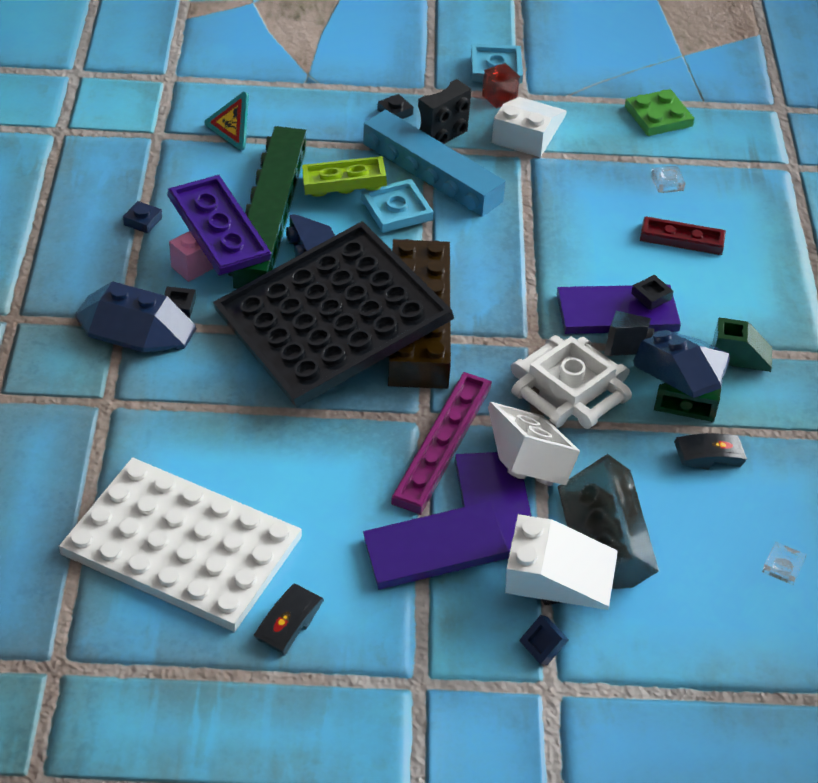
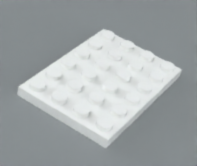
M132 457L59 545L60 554L235 632L301 539L302 529Z

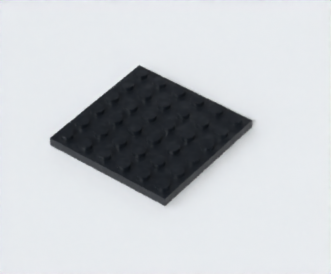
M363 221L213 302L218 314L296 408L454 319L452 309Z

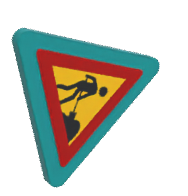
M242 92L205 120V125L239 150H244L246 147L249 94L247 92Z

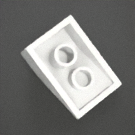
M517 97L504 103L496 114L492 143L541 158L566 116L567 110Z
M490 402L488 410L499 460L508 468L507 472L520 479H525L526 476L534 477L538 482L548 486H552L553 483L566 485L580 450L543 415Z
M518 514L506 569L505 593L608 610L617 550L552 519Z

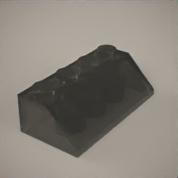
M606 454L568 479L566 485L561 484L558 486L567 527L569 526V528L617 550L612 589L633 588L659 572L630 469L609 454Z

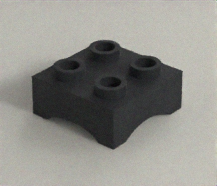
M456 79L450 82L445 90L419 98L418 108L421 116L419 130L443 144L467 132L471 88Z

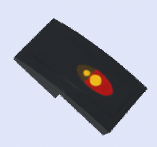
M704 433L677 437L674 441L682 465L709 470L714 462L741 467L747 460L739 436Z
M293 583L269 611L255 632L254 637L286 655L302 627L308 628L324 599Z

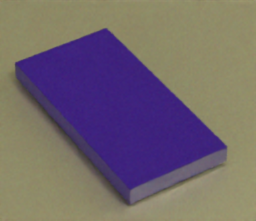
M220 175L168 188V198L218 276L271 260V251Z
M633 285L557 287L556 295L565 334L609 333L616 311L651 318L649 328L655 329L654 332L662 330L680 331L681 322L674 297H672V300L649 310L631 294Z
M498 452L455 454V466L462 506L466 507L491 501L508 549V554L510 555L518 514L532 516L524 479L514 477L507 472L508 468L499 460Z
M491 501L363 531L378 590L509 558L508 549Z

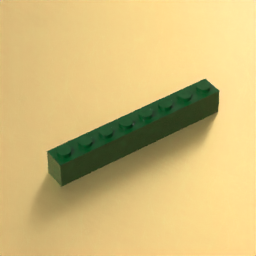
M274 126L272 136H267V153H262L261 169H257L256 173L257 186H252L251 204L246 205L245 214L271 251V260L229 272L228 275L233 276V288L238 289L274 269L306 153V129Z

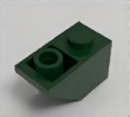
M719 317L712 346L729 353L730 360L728 366L771 372L772 346L748 321Z

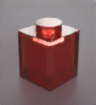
M506 63L484 70L482 96L495 108L502 107L504 103L517 98L520 76Z

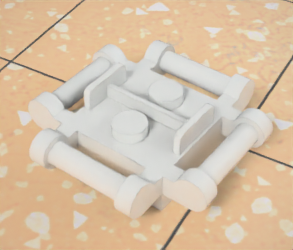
M554 335L546 340L543 347L525 359H518L511 364L513 375L519 379L512 387L511 393L519 399L524 398L550 418L549 421L557 428L564 425L567 419L574 415L578 418L582 427L590 429L597 424L598 418L619 403L624 404L632 397L630 388L623 383L629 375V368L623 364H616L591 346V341L585 337H580L576 340L571 336L564 341L559 336ZM535 386L537 389L540 390L539 394H537L531 388ZM606 390L612 393L591 409L585 406Z

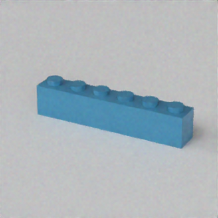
M386 109L364 122V145L483 217L503 203L505 180Z

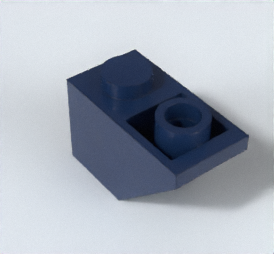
M297 214L290 215V227H286L287 240L289 244L293 243L295 257L335 236L331 226Z

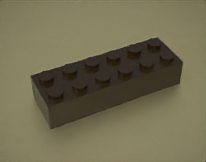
M393 239L392 251L450 307V242ZM451 321L389 356L388 387L449 389Z

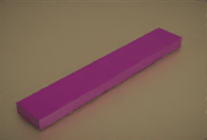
M463 372L395 490L391 500L392 505L420 515L422 514L487 397L492 381Z

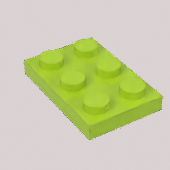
M383 156L302 165L305 195L311 194V196L320 197L328 192L338 191L339 193L347 194L355 189L374 191L387 186Z

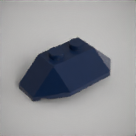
M114 281L88 295L75 314L76 320L80 323L88 337L140 352L165 351L172 348L176 350L185 349L196 331V325L168 296Z
M669 330L655 332L653 337L642 340L633 363L635 367L695 398L721 388L722 378L726 373L730 357L729 353L698 338L674 333Z

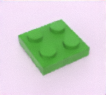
M671 89L626 98L625 108L647 136L692 127L695 118Z

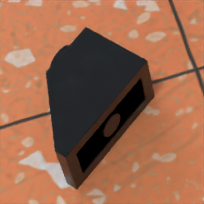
M616 311L610 325L604 355H636L642 340L653 337L655 329L649 328L651 318Z

